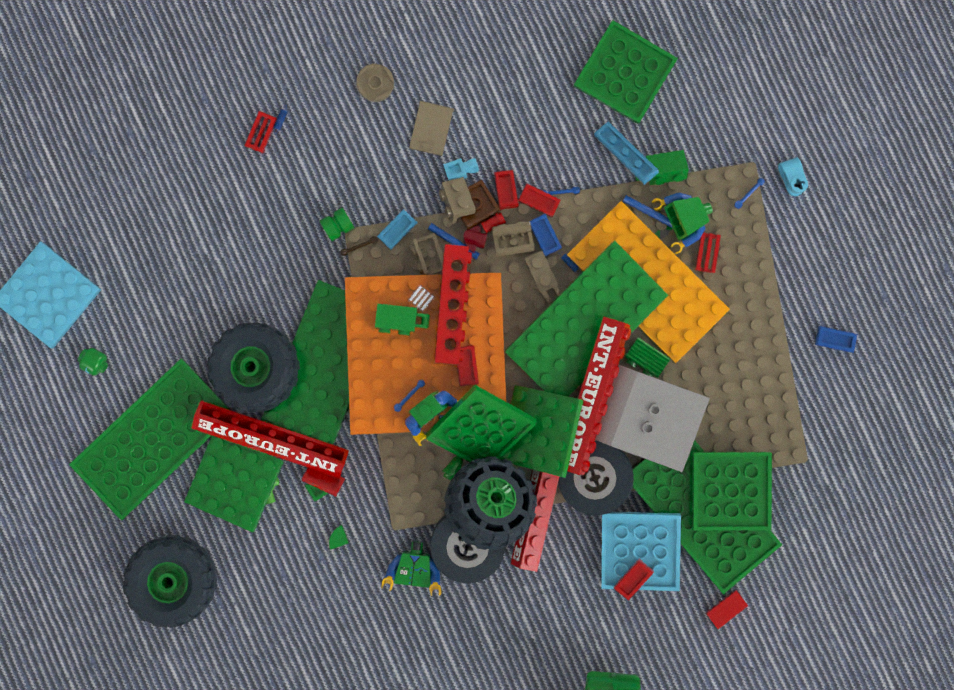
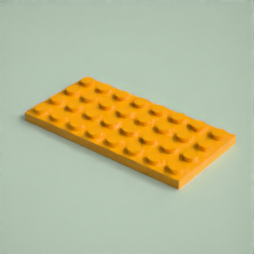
M620 201L567 255L583 272L615 240L668 294L667 298L638 327L676 364L730 309Z

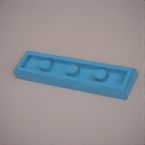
M605 123L594 133V136L644 185L659 173L658 169L611 123Z

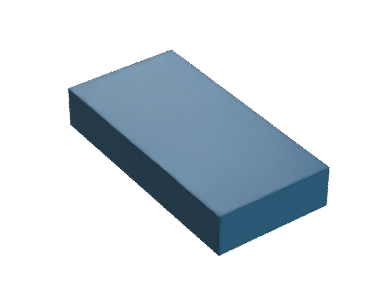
M403 209L377 237L392 250L414 228L417 221Z

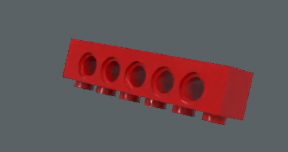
M449 244L444 246L434 364L458 366L459 361H463L464 350H460V345L465 340V330H462V322H466L467 318L464 303H468L469 291H465L466 283L470 281V272L467 271V264H471L472 252H468L469 246ZM459 262L462 265V269L454 271L451 264ZM452 281H457L460 284L458 291L450 288ZM456 301L459 308L457 310L449 309L448 302ZM454 320L457 323V328L449 330L446 322ZM451 339L455 342L453 350H448L445 347L446 340Z

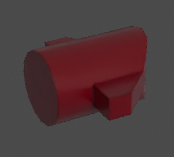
M475 226L464 232L463 242L466 246H469V251L475 253L476 247L484 249L488 234L480 233V226Z

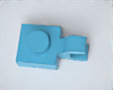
M460 158L443 164L448 180L461 177L465 179L468 178L466 173H476L479 171L475 158L464 163Z

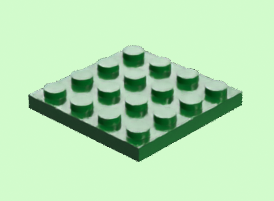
M612 20L574 83V87L639 125L678 58Z
M474 385L425 435L426 440L469 462L478 458L483 459L487 456L500 459L537 422L536 418Z
M515 385L511 405L536 418L537 424L499 460L506 459L514 465L566 478L583 400Z
M211 436L184 502L245 530L255 532L284 460Z
M692 452V530H772V452Z

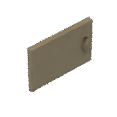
M420 101L409 149L443 156L454 108Z

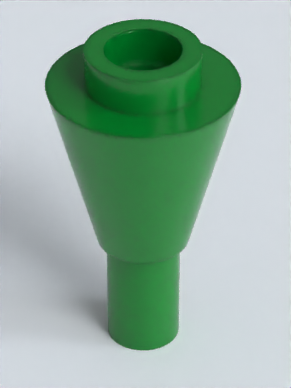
M456 455L442 470L444 473L443 477L451 481L454 475L462 468L463 458Z

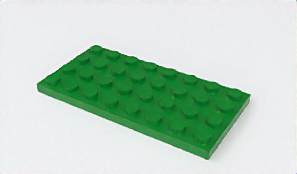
M613 240L504 352L545 392L569 397L584 381L603 317L629 324L632 333L667 298L668 294Z
M318 280L292 342L300 363L297 384L290 392L291 395L281 402L279 406L264 411L261 421L334 445L349 409L345 290Z
M181 358L78 455L69 466L122 521L212 436L192 429L194 415L200 401L228 410L231 409L222 399L217 397L208 384Z
M695 439L683 472L644 458L633 467V488L654 513H681L680 544L722 594H725L782 546V543L771 530H692V452H705Z

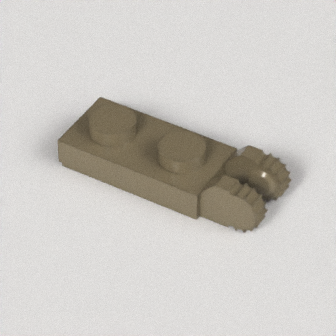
M540 251L526 257L525 262L540 294L542 293L547 306H549L552 301L546 291L553 288L556 298L561 293L544 253Z

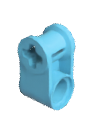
M796 157L778 164L779 173L784 181L787 192L791 196L801 195L807 189L808 181L800 159Z

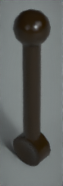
M372 236L370 240L348 249H341L340 254L346 256L348 252L371 243L376 244L378 239Z

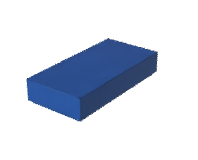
M546 214L529 221L531 223V230L545 257L562 249Z
M818 326L815 345L854 353L858 334Z

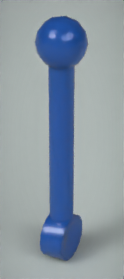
M759 178L757 184L740 201L735 202V208L740 209L743 205L742 203L760 185H764L765 180Z
M573 187L566 190L542 191L550 195L580 193V188Z
M419 380L417 386L399 404L394 405V410L397 412L401 411L403 404L420 387L425 386V381Z

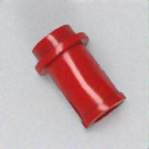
M495 213L496 216L481 222L486 234L492 231L493 227L507 223L502 213Z

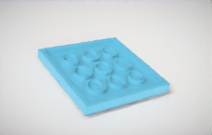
M40 241L0 290V308L53 349L102 289Z
M610 512L602 515L601 589H614V585L638 559H641L654 570V573L639 590L680 591L681 513Z

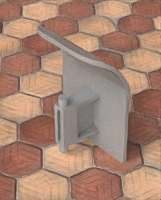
M618 364L619 373L612 383V386H614L613 393L608 397L606 403L608 409L606 414L602 416L600 422L602 428L599 435H596L595 440L683 472L710 398Z

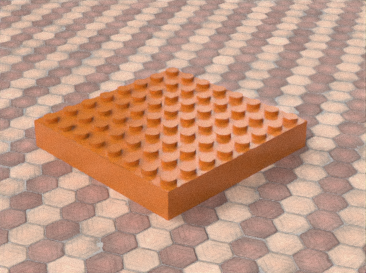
M471 273L470 281L465 286V291H469L468 303H464L467 318L466 322H462V330H465V340L461 342L460 347L474 345L479 384L476 385L506 402L501 273ZM442 274L345 277L350 435L410 432L405 424L406 418L410 416L408 412L431 393L437 390L439 392L447 391L454 398L460 400L474 386L459 387L457 366L434 364ZM452 281L450 288L458 291L460 284L457 281ZM421 286V287H422L421 290H420V291L417 293V295L412 299V301H410L409 299L413 296V294H414V293L417 291V289ZM425 289L426 291L424 292V294L420 297V299L416 302V304H414L413 302H414V301L416 300V298L420 295V293ZM429 292L430 294L428 295V297L424 300V302L420 305V307H418L417 305H418V304L420 303V301L424 298V296ZM431 296H434L432 300L427 304V306L423 310H421V308L428 301V299ZM456 301L448 302L449 309L457 310L459 308ZM377 303L417 308V313L430 315L429 329L415 328V332H410V336L399 335L398 331L390 330V334L379 333V329L375 328ZM416 317L415 324H421L422 317ZM449 320L446 322V326L449 330H455L457 323L454 320ZM448 339L445 341V347L448 350H453L455 342ZM419 380H424L425 386L420 387L403 404L401 411H395L394 405L399 404L417 386ZM449 406L439 415H445L452 407ZM439 415L422 427L421 430L428 432L440 420Z

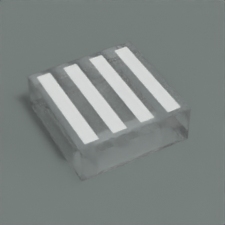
M419 285L408 301L421 312H424L435 296Z

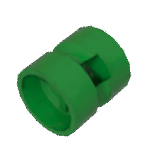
M343 207L334 211L333 217L326 216L319 220L332 242L341 236V232L348 233L355 229Z

